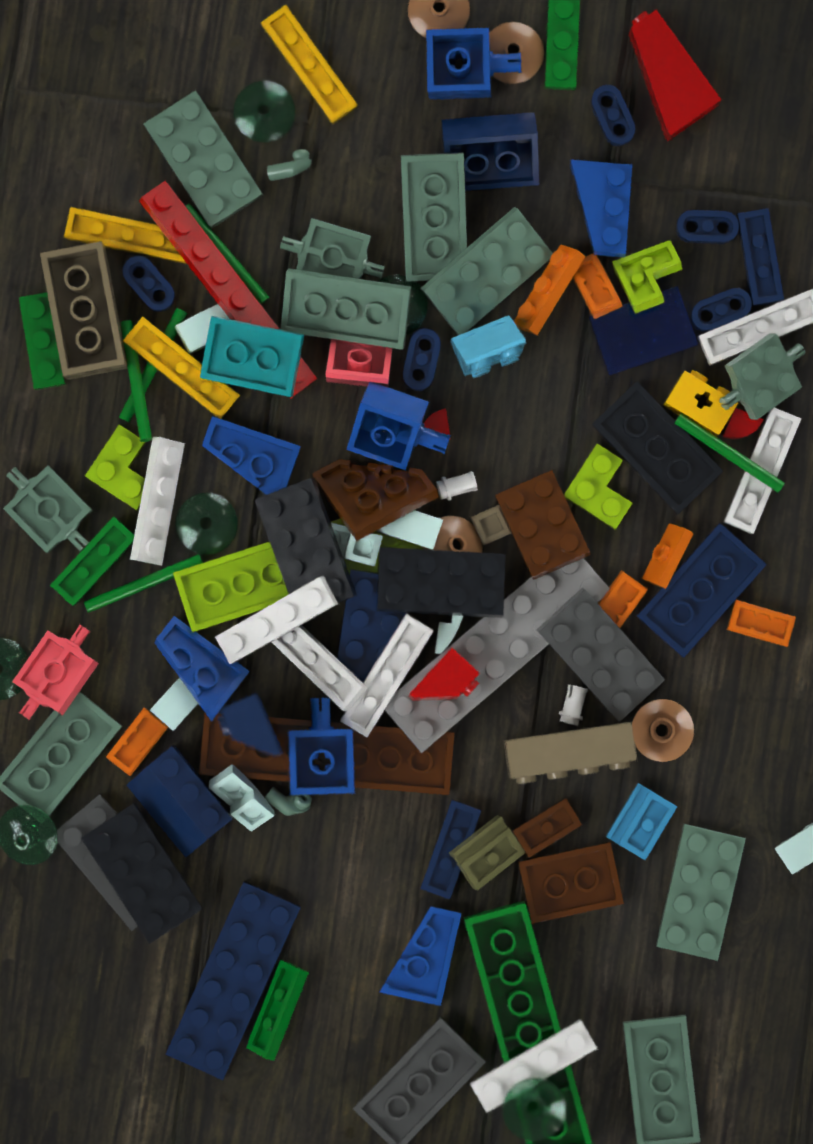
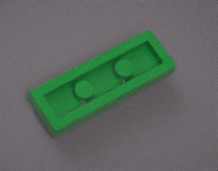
M548 0L545 89L576 90L580 0Z
M41 293L19 297L34 389L39 390L66 385L65 377L62 374L48 294Z
M113 516L50 586L75 607L133 544L134 534Z
M280 960L247 1043V1049L265 1059L275 1060L309 972L290 962Z

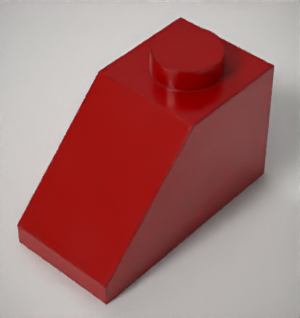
M451 648L409 693L408 697L412 701L458 699L462 693L468 697L480 684L476 680L480 672L456 650Z

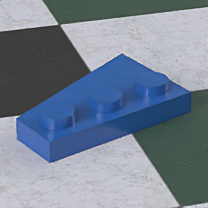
M570 160L572 174H574L578 197L583 208L593 254L625 258L632 165Z
M213 416L202 444L210 453L266 495L288 487L301 449L299 445Z
M175 616L154 642L211 721L217 716L220 709L223 708L250 672L238 662L229 664L223 651L196 631L192 632L189 626Z
M430 906L379 992L441 1006L461 912Z

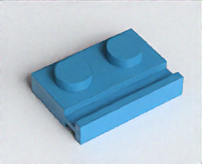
M637 783L606 837L646 860L677 806Z

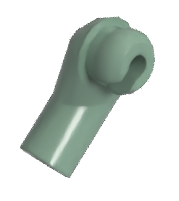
M306 149L296 150L292 154L294 161L269 165L267 167L269 179L273 181L290 178L309 169L312 162L309 159V151Z
M274 787L265 796L268 803L286 816L306 812L312 802L309 794L285 796Z

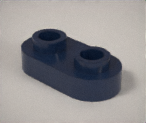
M612 85L600 86L594 91L591 99L593 112L606 140L615 146L626 145L635 134V123L621 92ZM609 98L612 101V106L608 108L603 107L601 100ZM621 126L625 133L618 136L614 133L613 128Z
M688 210L679 217L676 223L678 236L683 241L689 243L725 244L732 241L739 231L738 219L728 211ZM689 222L694 223L697 226V231L693 233L687 231L686 224ZM720 223L725 224L728 228L727 233L722 234L718 232L717 225Z
M134 256L126 261L123 267V276L130 287L151 310L156 312L168 310L175 301V292L168 281L143 256ZM143 268L145 275L142 278L134 277L136 269ZM156 292H164L165 299L161 302L155 301L154 295Z
M732 288L698 302L692 309L691 322L699 331L709 332L745 317L751 310V297L743 289ZM737 300L740 303V309L732 310L729 302ZM704 311L709 312L712 317L711 321L704 322L701 319V313Z
M420 329L410 339L403 370V380L406 386L414 391L427 389L434 379L441 341L437 333L431 329ZM423 340H427L431 344V348L427 351H423L419 347V343ZM417 370L424 373V379L421 381H415L412 377V374Z

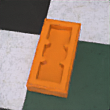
M593 253L586 256L574 274L573 280L595 320L621 308L622 302L598 256Z
M669 523L659 544L653 550L652 558L642 579L666 589L693 536V532Z
M621 570L598 604L615 624L621 628L648 589Z
M735 600L726 630L788 647L796 617Z
M144 707L106 758L126 774L132 776L169 727Z

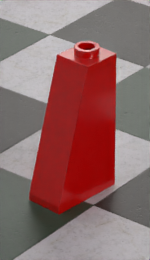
M656 9L650 14L644 11L632 20L633 26L630 28L629 37L664 137L667 141H670L718 107L721 98Z

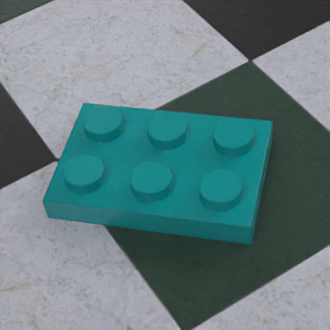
M211 316L200 378L292 397L304 335Z

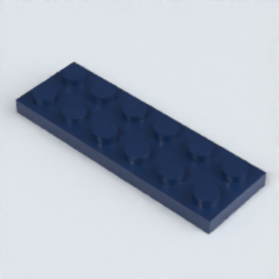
M243 882L166 1055L216 1078L224 1079L301 906L248 882Z

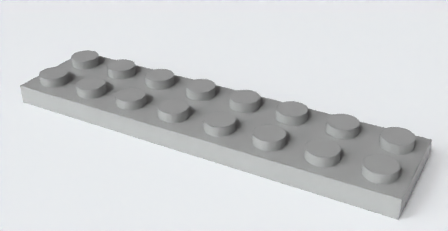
M584 558L535 580L530 577L504 600V616L502 618L483 617L442 654L395 692L385 708V712L415 747L423 753L549 645L537 632V629L581 588H584L598 603L605 596L609 587ZM451 648L456 650L480 672L476 678L480 684L468 697L463 693L458 699L412 701L408 697L409 693Z

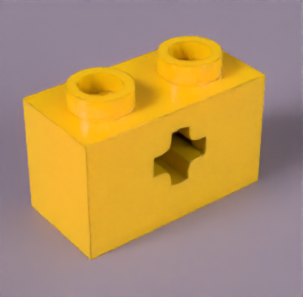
M692 370L691 373L684 371L663 406L677 415L682 413L717 437L732 415L738 402L728 410H725L721 406L723 403H720L719 400L730 391L720 386L717 390L706 383L708 379L697 371ZM702 395L707 396L706 403L710 406L705 405L700 409L697 407L698 400L694 397L700 398Z

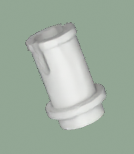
M473 471L448 479L444 476L441 477V481L436 482L441 500L447 498L450 501L453 496L478 490Z
M568 684L563 710L558 713L561 715V722L578 726L579 720H583L581 712L588 689Z

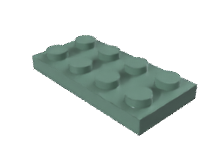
M196 90L143 123L211 229L263 196Z
M463 152L401 155L406 281L431 280L467 248Z
M513 207L420 289L458 335H461L472 328L549 261L553 253L519 209Z
M288 268L285 279L281 330L308 336L403 350L411 286Z
M79 692L64 715L55 710L51 713L0 776V790L41 824H44L123 726L83 693Z
M683 824L656 942L657 947L718 961L746 838Z
M678 1015L623 1022L636 1144H689L700 1142L686 1016Z

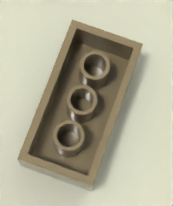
M102 241L40 253L63 377L70 380L128 369L106 248Z
M631 722L503 740L508 776L510 779L516 778V783L518 784L535 782L536 775L547 774L549 779L568 777L567 771L578 769V774L580 775L599 772L598 766L609 765V769L612 770L629 768L630 761L637 760Z

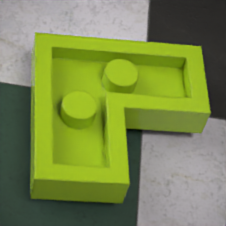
M671 240L628 255L625 258L612 261L614 271L635 314L664 303L663 294L656 279L683 270L681 260Z
M119 424L85 477L138 511L145 478L129 467L146 442H140L138 436Z
M596 444L568 487L564 497L616 530L632 505V502L607 487L623 460L599 444Z

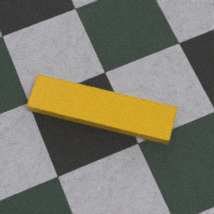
M287 5L261 22L264 30L332 124L358 107V104Z
M70 207L64 234L65 239L88 244L102 241L107 248L186 264L185 260L156 224Z
M143 316L123 340L125 344L219 419L225 415L240 396L226 383L200 378L202 364Z

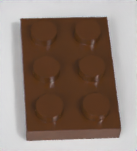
M552 470L495 495L533 580L590 556V550Z
M611 842L518 861L532 924L624 904Z

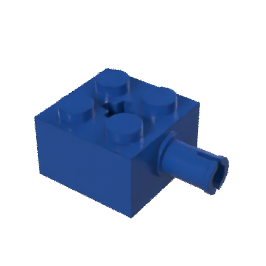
M489 28L426 30L427 91L429 100L491 98V76H494V73H521V52L493 54V51H490ZM456 59H462L463 65L461 69L455 68Z
M369 382L360 403L346 450L406 470L414 447L421 445L445 454L451 435L424 427L425 423L422 422L429 404L428 401L374 382Z
M319 698L310 699L312 727H309V730L289 731L291 795L355 793L353 729H334V726H331L330 698H322L321 712L319 711ZM321 752L325 753V758L331 759V764L326 765L324 771L320 770L319 765H314L313 759L318 758Z

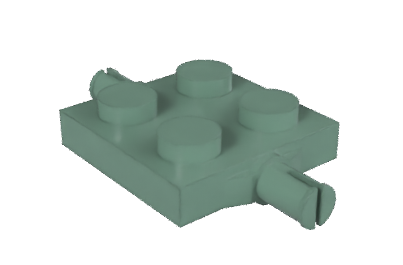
M311 218L307 234L303 237L302 241L283 236L280 249L298 253L296 270L360 279L365 273L381 279L385 269L384 265L367 261V250L371 240L370 235Z
M769 333L725 365L731 379L732 391L723 398H720L719 402L723 403L721 406L728 410L739 401L745 407L749 418L758 420L802 388L794 371L793 362L805 355V350H802L804 347L797 343L786 352L778 335Z
M49 465L37 476L29 480L14 467L11 471L19 480L11 472L6 477L19 489L15 497L3 509L47 554L60 542L67 539L81 552L84 547L76 539L85 547L89 542L77 529L81 521L93 510Z

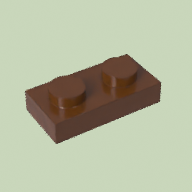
M564 798L512 831L527 856L531 857L582 826V823L568 800Z

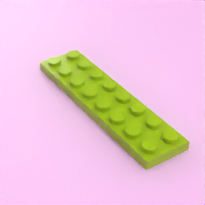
M338 519V520H335V521H332V522H331V523H335V524H338V525L345 526V524L343 523V521H342L341 519ZM377 531L373 532V534L383 536L380 547L423 550L422 546L405 540L402 541ZM270 542L173 573L192 632L261 611L289 595ZM379 552L375 566L344 559L349 575L351 569L378 573Z

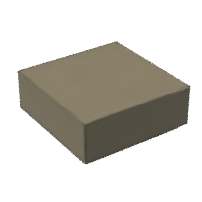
M500 505L471 517L483 546L511 534Z

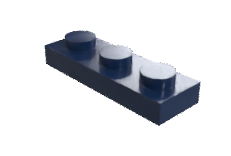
M769 208L738 213L736 216L739 222V233L752 306L784 301Z
M451 800L420 889L447 899L451 898L460 869L449 852L474 833L481 813L480 809Z

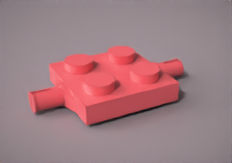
M79 624L70 640L60 638L47 630L12 681L30 697L21 711H19L21 715L30 720L39 705L50 707L64 715L99 664L87 656L80 648L90 633L89 630Z

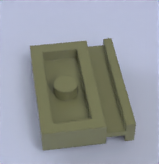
M499 815L495 816L449 852L471 887L477 891L526 853L510 828L504 823L502 816Z

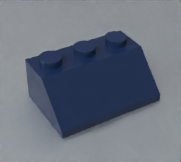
M534 112L441 120L443 153H464L465 191L539 185L538 131Z
M252 695L220 709L223 716L217 719L224 735H231L232 739L273 756L284 754L259 695Z
M175 745L161 754L126 785L185 858L234 818Z

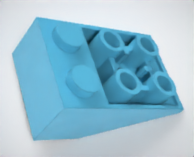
M509 315L451 338L452 347L464 376L471 374L473 378L489 373L491 366L499 362L504 367L518 361V357L522 354L526 343L524 336Z

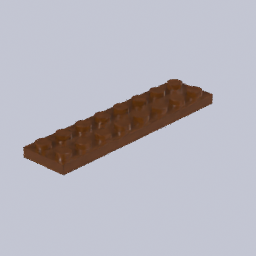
M204 712L199 775L216 776L233 764L248 779L290 782L289 731L309 730V727H312L311 720L269 717L284 753L279 756H273L232 739L231 735H224L217 719L223 716L222 713H218L213 721H211ZM331 722V726H334V729H352L344 723ZM374 726L368 737L353 729L355 787L441 795L450 794L454 732H446L421 753L400 728ZM321 752L318 758L313 759L314 765H319L320 770L324 771L326 765L331 764V759L325 758V753Z

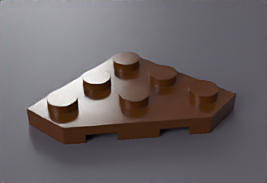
M338 459L312 473L317 486L356 541L439 497L436 487L422 469L410 468L409 471L394 470L392 465L368 463L367 466L353 465L351 460Z

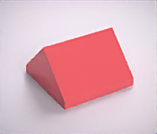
M331 339L326 368V382L368 386L369 382H374L388 387L393 348Z

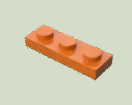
M560 244L558 249L552 254L543 274L536 280L526 302L518 310V314L513 322L519 329L534 335L539 334L584 260V254L577 249Z

